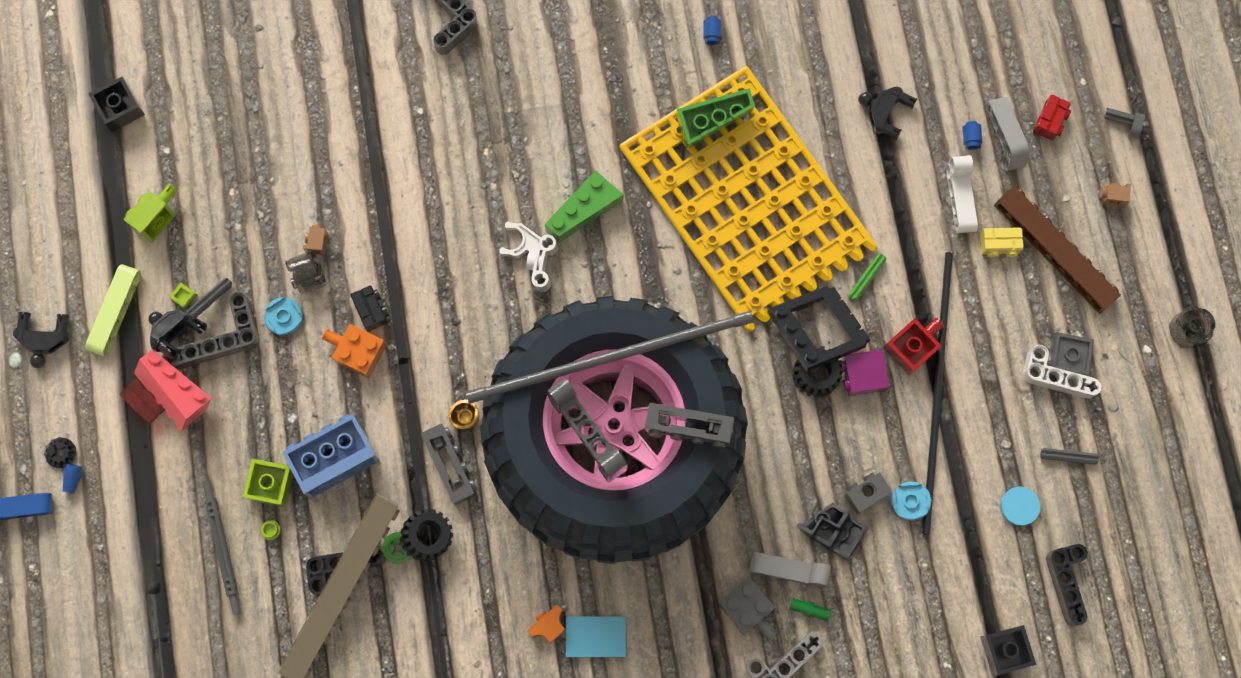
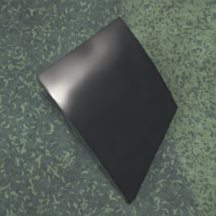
M831 503L824 510L813 514L811 518L797 525V528L804 534L846 561L850 560L868 531V526L851 518L849 511L834 503Z

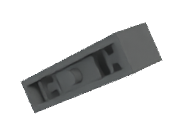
M649 403L645 430L649 432V435L661 437L663 434L669 435L670 439L682 441L683 438L691 439V442L703 445L704 442L712 443L713 447L725 448V446H730L734 417ZM670 416H674L675 420L708 425L710 423V434L706 433V430L671 424V427H669L671 422Z
M441 423L422 432V438L453 505L456 506L475 497L474 491L477 488L473 479L468 480L466 473L469 471L465 462H460L458 458L461 453L457 445H452L450 438L453 436L449 427L444 428ZM442 439L445 440L446 445H447L446 447H444V445H443V443H442V441H441ZM432 442L435 443L438 450L446 448L458 476L462 477L465 485L463 487L459 479L451 480L438 451L434 450ZM451 482L453 483V485H454V487H455V489H456L455 492L453 491V489H452V487H451V485H450Z

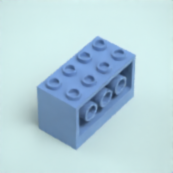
M347 414L339 419L340 422L324 426L321 432L307 435L304 437V441L299 444H290L286 447V451L282 452L303 494L310 499L380 462L362 425L354 415L350 416Z

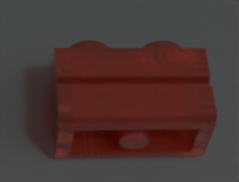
M137 378L119 394L150 424L165 411L164 407L155 401L156 397L153 393L149 392Z

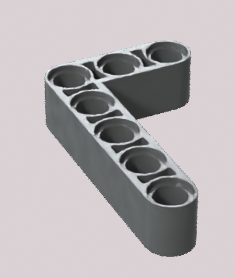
M434 0L453 18L433 38L435 50L441 55H446L453 50L478 25L476 12L464 0ZM456 5L460 6L458 9H453ZM466 18H473L471 21H465ZM453 30H460L456 34L452 33ZM440 42H447L443 46L438 45Z
M235 292L230 296L229 303L236 331L176 347L178 349L177 361L171 365L179 370L257 347L260 339L249 299L241 292ZM244 299L241 306H236L238 300ZM248 317V322L241 324V319ZM248 335H253V339L250 342H245V338ZM234 340L233 346L227 348V342ZM211 345H215V350L208 353V348ZM196 350V356L189 358L190 352ZM163 354V358L170 363L171 359Z

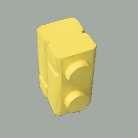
M1022 228L983 229L980 232L981 254H987V257H998L999 254H1006L1007 257L1017 256L1023 250Z

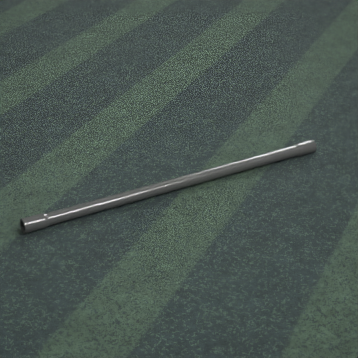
M746 311L726 319L488 387L466 391V396L469 404L491 396L732 327L747 325L754 322L751 311Z

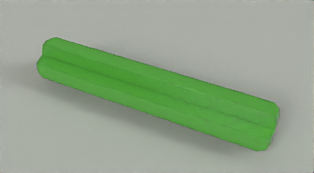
M877 254L848 295L850 300L854 302L858 300L884 264L886 257L883 254Z

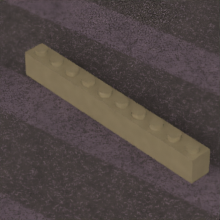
M376 493L278 671L279 675L285 678L309 677L312 670L309 667L312 662L316 663L321 655L320 647L322 644L326 645L330 639V629L332 626H337L341 618L339 615L342 608H347L351 600L349 598L352 590H357L361 582L358 580L360 575L367 572L371 564L368 562L372 555L375 556L380 548L378 543L381 537L385 539L390 530L388 527L390 521H395L400 512L398 510V503Z

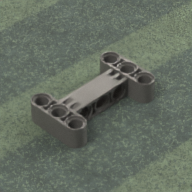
M564 378L548 389L547 393L551 404L559 414L562 413L597 462L598 469L607 482L610 483L627 471V463L616 448L613 449L577 399L576 392L569 381ZM578 409L581 414L577 418H571L569 411ZM590 426L593 429V433L585 436L581 433L582 428ZM601 443L605 445L606 450L603 453H596L593 449L594 446Z

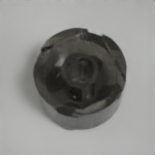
M312 250L285 261L286 267L293 277L290 279L294 289L298 288L300 294L326 286L324 284L326 279L320 263L314 260L317 256Z
M1198 306L1185 308L1176 314L1169 323L1170 335L1181 348L1200 346L1212 338L1214 328L1216 327L1213 315L1208 310Z

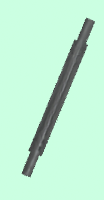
M210 480L202 481L206 497L205 505L226 596L229 597L233 615L241 614L237 598L239 593L217 499L214 498Z

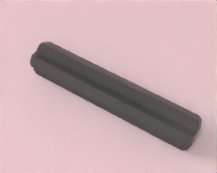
M228 278L221 280L186 311V315L191 320L196 319L232 287L231 280Z
M1042 448L1040 451L1041 459L1093 465L1099 462V455L1095 453Z

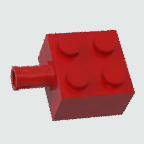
M914 318L887 342L883 348L910 376L941 347V344L933 336L944 325L938 318H935L924 328Z

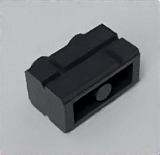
M369 285L350 294L367 332L388 323L386 317L389 314L386 307H381L379 300L382 298L378 289L373 290L372 286Z

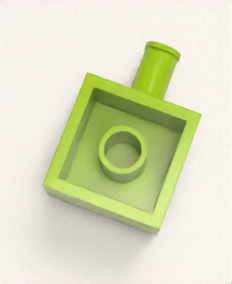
M169 183L158 196H155L148 190L146 194L140 196L134 208L127 211L123 220L152 244L176 216L167 203L178 190Z

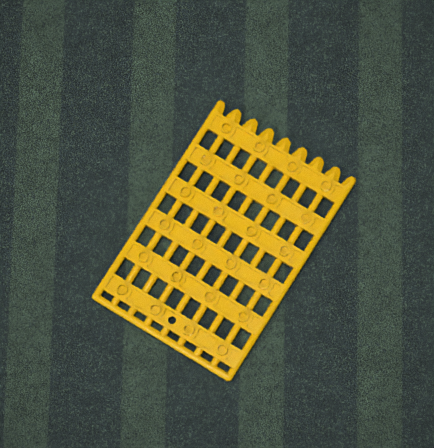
M744 66L679 108L706 101L705 99L713 94L717 98L750 88L752 97L760 95L768 106L759 113L754 107L753 111L750 112L753 116L746 122H743L741 118L735 121L738 127L730 132L725 127L719 130L722 137L714 142L710 136L703 140L707 145L700 151H697L694 145L687 150L692 156L684 161L681 160L674 150V147L681 143L685 145L679 123L675 120L677 118V109L624 141L619 147L734 313L739 314L751 311L752 316H756L762 322H768L770 316L767 313V306L774 307L784 303V295L791 300L801 296L799 285H802L810 292L815 291L817 288L815 275L829 282L832 279L830 265L844 272L848 268L845 255L859 262L863 259L860 247L862 244L870 251H876L878 246L749 67ZM745 75L747 79L738 84L736 80ZM730 84L732 88L722 93L721 89ZM667 123L670 124V127L664 131L659 129ZM778 124H781L789 135L782 142L778 140L771 130ZM651 133L655 134V136L648 141L644 139ZM764 133L774 145V147L766 152L756 140V138ZM638 142L640 146L630 151L629 147ZM748 143L751 144L759 155L752 161H749L740 149ZM666 152L676 164L675 167L668 171L658 159ZM732 153H735L743 164V167L735 172L725 159ZM800 153L810 164V167L803 172L792 159ZM651 162L660 173V176L652 181L643 169L644 166ZM718 162L728 175L721 181H718L710 167ZM784 163H787L795 177L787 182L777 169ZM704 172L713 185L705 191L702 190L695 180V177ZM770 172L780 185L773 191H770L762 177ZM687 182L697 194V196L689 201L679 189L680 186ZM756 182L765 195L757 201L754 200L747 190V187ZM822 182L832 195V197L824 202L814 189V187ZM671 192L674 193L681 203V206L673 211L663 198ZM739 192L750 205L742 211L738 209L731 197ZM805 193H808L817 205L810 211H807L799 200V197ZM723 202L726 203L734 215L724 221L715 208ZM791 202L802 215L795 221H792L783 209V207ZM707 212H710L718 224L717 227L710 231L700 219ZM775 212L778 213L786 225L779 231H776L768 219ZM843 212L854 225V227L846 232L835 219ZM692 222L695 223L703 235L695 241L692 240L684 228ZM762 222L771 235L764 241H761L752 229V227ZM828 222L838 234V237L829 242L820 227ZM744 232L748 234L755 244L748 251H745L737 239ZM813 232L823 245V247L815 252L805 240V237ZM731 242L740 255L732 261L728 259L721 247ZM797 242L808 255L800 262L789 249V247ZM713 252L716 253L724 264L717 271L713 270L705 258ZM782 252L792 265V267L784 272L774 260V257ZM766 262L777 275V277L767 282L758 267ZM751 272L761 285L754 292L749 289L742 279ZM735 282L746 296L738 302L734 300L727 290ZM754 323L743 325L748 332H752L755 328Z

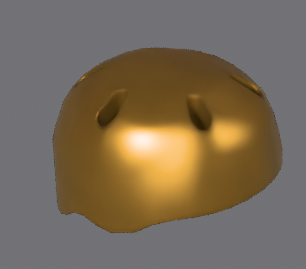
M460 400L451 406L448 418L456 429L467 431L477 425L479 411L474 403L469 404L468 400Z

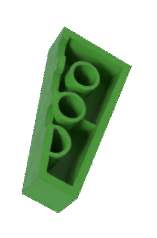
M750 88L678 108L676 116L686 149L752 112L755 104Z
M595 170L545 223V231L560 243L580 230L584 225L594 221L601 214H605L615 205L622 203L624 194Z

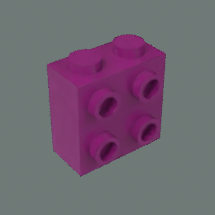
M883 349L849 354L842 358L843 364L841 368H843L845 374L843 386L844 390L848 391V396L886 391L890 387Z

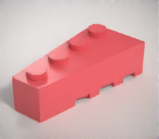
M151 350L139 359L134 374L145 388L153 393L156 397L155 401L164 407L167 411L166 415L170 420L173 419L175 421L176 427L180 432L206 412L212 398L158 353Z

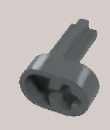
M1107 108L1104 118L1131 125L1128 137L1138 139L1142 131L1145 115L1140 113L1133 115Z

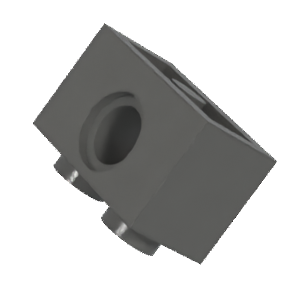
M872 472L863 478L865 482L860 485L856 482L847 488L848 492L844 496L856 514H859L892 493L880 472L876 475ZM863 487L871 489L872 495L870 497L863 494Z

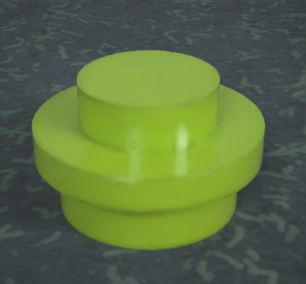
M268 520L262 524L260 532L265 539L274 540L280 535L281 528L276 521Z

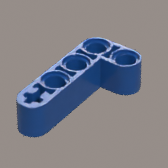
M51 493L0 498V520L42 516L53 513Z

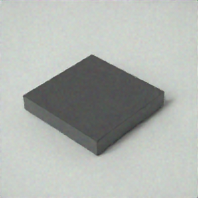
M1056 332L1054 334L1050 366L1089 377L1094 339Z

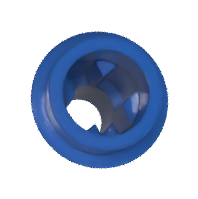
M67 464L66 468H63V492L75 493L84 473L82 466Z

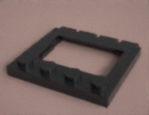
M825 286L768 309V315L806 372L864 349L871 340L865 330L860 329L862 326L855 316L851 314V310L844 300H841L842 297L835 287L828 288V286ZM825 300L852 340L819 353L792 312L800 311L813 306L814 303Z

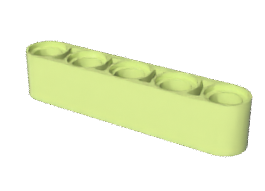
M123 264L118 267L87 339L86 351L103 357L109 354L141 277L140 270Z

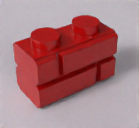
M1050 95L1044 104L1033 133L1049 140H1054L1056 136L1060 137L1065 127L1062 123L1064 120L1067 121L1071 114V110H1069L1071 103L1055 95Z

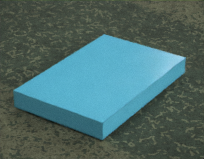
M566 617V657H626V617Z

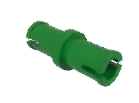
M794 597L789 609L806 614V617L810 618L812 616L828 622L831 609L814 605V602H804Z

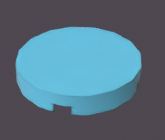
M277 298L271 301L265 309L264 321L266 326L278 335L294 333L303 321L301 307L293 299Z
M909 481L902 483L892 494L893 509L899 517L905 520H919L927 515L931 508L930 493L918 482Z
M1018 486L1004 493L1000 503V510L1002 516L1009 523L1024 526L1037 519L1040 513V502L1032 490Z

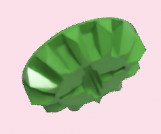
M400 532L388 535L382 546L385 558L394 564L404 563L412 556L406 554L408 552L406 549L403 550L404 554L399 551L394 553L395 547L392 543L394 542L398 545L403 543L400 542V537L402 536Z

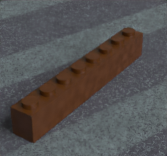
M1014 185L994 204L1015 228H1022V235L1099 314L1121 296L1118 288L1105 279V275L1092 265L1091 260L1083 256L1078 251V247L1065 238V234L1052 224L1048 216L1043 215L1039 211L1038 206L1034 202H1030L1025 197V193L1020 188Z

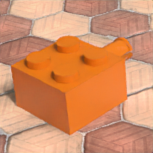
M349 324L343 336L326 329L322 340L337 346L331 357L336 363L368 379L387 346L383 339L352 324Z

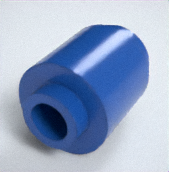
M709 16L703 21V39L707 45L719 44L722 21L716 16Z
M976 121L966 122V125L962 126L963 143L966 149L976 150L981 148V124H978Z

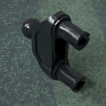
M898 86L879 92L876 100L872 98L869 92H863L858 97L861 106H872L869 118L873 131L877 134L883 133L896 141L902 129L887 123L886 119L897 102L913 109L918 99L904 93L902 88Z
M188 309L168 311L164 315L160 312H152L148 318L149 323L152 325L150 335L151 348L155 352H162L168 358L173 359V355L177 356L178 349L170 343L188 327L194 329L198 334H202L203 331H206L207 324L198 318L191 320L186 315Z
M18 312L17 328L13 330V336L27 350L35 353L30 358L31 366L33 368H42L46 363L43 353L52 354L69 341L70 335L67 329L70 316L67 314H62V316L57 314L56 327L53 332L30 331L29 325L32 314L29 312H24V314L23 312Z

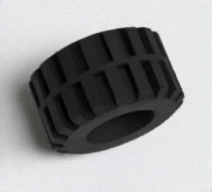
M815 346L819 353L827 351L825 350V346H821L820 348H817V346ZM797 359L792 371L794 372L792 375L793 380L796 381V387L799 386L801 388L800 391L802 393L805 391L807 396L814 395V397L818 398L820 395L823 397L827 396L828 393L834 391L843 377V368H841L843 363L837 359L825 364L824 366L828 370V378L825 381H815L808 375Z
M423 509L422 511L415 512L403 523V528L400 530V534H402L400 542H403L402 548L408 551L406 553L408 556H414L413 559L431 561L448 550L452 543L451 538L453 537V533L450 531L452 524L448 525L449 519L447 517L444 519L442 517L443 513H436L434 509L430 511ZM426 524L434 529L436 533L434 545L425 546L419 542L416 534L418 526Z

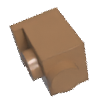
M1111 183L1106 187H1101L1100 198H1102V205L1125 207L1130 202L1131 184L1127 183L1125 186H1121L1118 183Z
M312 225L309 233H306L305 243L307 245H303V249L307 254L325 255L328 233L323 226Z

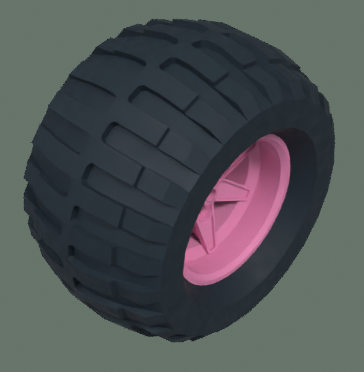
M613 296L596 298L595 302L583 304L578 300L563 306L561 312L552 315L550 313L545 314L533 323L534 327L525 334L520 333L509 346L508 354L504 359H500L497 362L491 376L492 382L490 386L698 326L693 322L687 323L680 318L677 311L664 306L657 308L649 305L646 299L630 298L629 301L613 299ZM704 335L491 396L483 400L480 434L484 452V463L499 498L519 525L531 532L534 537L546 546L564 552V554L579 560H595L608 564L625 561L635 562L649 560V558L660 553H666L680 547L685 541L706 527L725 503L733 490L745 458V439L748 426L746 408L743 406L742 388L736 375L731 372L728 365L729 359L717 345H713L707 336ZM566 378L575 390L577 399L612 448L626 452L647 467L633 475L615 478L608 483L599 471L596 461L594 474L578 465L568 453L565 445L583 443L572 427L561 431L563 415L562 413L559 414L551 404L547 390ZM617 381L608 403L587 387L601 382ZM633 385L649 392L660 405L734 417L730 446L717 448L713 447L712 443L704 442L703 445L692 443L691 439L683 438L682 441L670 439V436L666 435L664 445L658 456H656L638 433L645 429L648 407L631 409ZM616 404H622L625 409L619 413L613 407ZM670 416L671 422L669 427H671V424L706 430V433L710 434V423L708 425L675 420L674 416ZM585 426L582 428L581 433L589 436L588 433L592 428ZM610 426H612V427L618 426V427H617V430H611V429H610ZM631 437L634 440V444L632 446H625L623 439ZM598 443L596 453H603L606 447Z

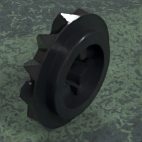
M58 437L51 440L45 446L44 456L46 462L54 468H65L76 457V447L67 438ZM56 447L61 450L64 449L62 452L63 458L58 455L55 456L57 454Z

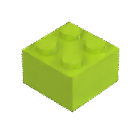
M252 459L242 497L249 501L286 508L294 474L288 465Z

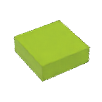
M180 283L169 298L186 309L197 294Z

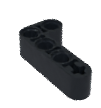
M1081 544L1050 551L1046 556L1047 566L1064 620L1070 626L1082 625L1087 621V612L1071 565L1082 562L1087 558L1088 551ZM1073 549L1079 551L1080 556L1078 559L1073 556ZM1055 553L1061 557L1059 564L1054 560ZM1061 573L1067 576L1066 583L1060 580ZM1067 592H1070L1072 594V602L1067 601ZM1076 605V608H1069V606ZM1078 614L1079 618L1073 619V615Z
M381 549L377 552L380 555L377 558V562L369 559L368 562L371 563L369 568L379 567L384 564L386 558ZM343 552L315 556L307 561V581L311 593L320 596L322 590L317 592L314 588L315 583L322 581L323 588L325 587L329 579L328 575L332 574L334 570L332 561L336 558L340 559ZM319 561L321 568L319 571L314 572L312 565Z

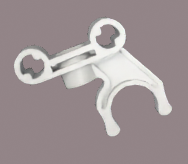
M506 222V229L508 231L515 230L520 232L523 236V241L514 250L502 247L500 254L503 257L518 259L529 253L526 268L533 270L532 283L537 291H548L551 287V281L545 271L548 256H553L558 251L555 238L551 235L539 237L522 223ZM540 279L545 280L543 284L538 283Z

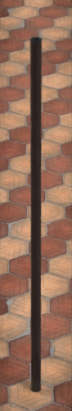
M951 252L945 253L940 310V321L944 327L939 330L938 342L941 344V347L937 350L926 489L931 497V508L927 515L923 517L922 534L930 535L953 258V253Z

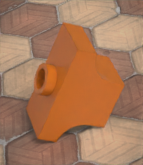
M557 604L548 613L542 612L536 618L538 622L528 629L527 632L532 637L544 636L552 643L566 631L560 623V615L563 610Z

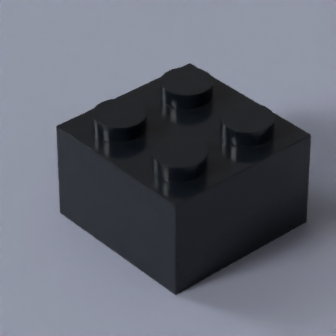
M122 76L89 93L104 124L111 132L145 115L129 84Z
M1024 625L980 636L992 676L1036 665Z

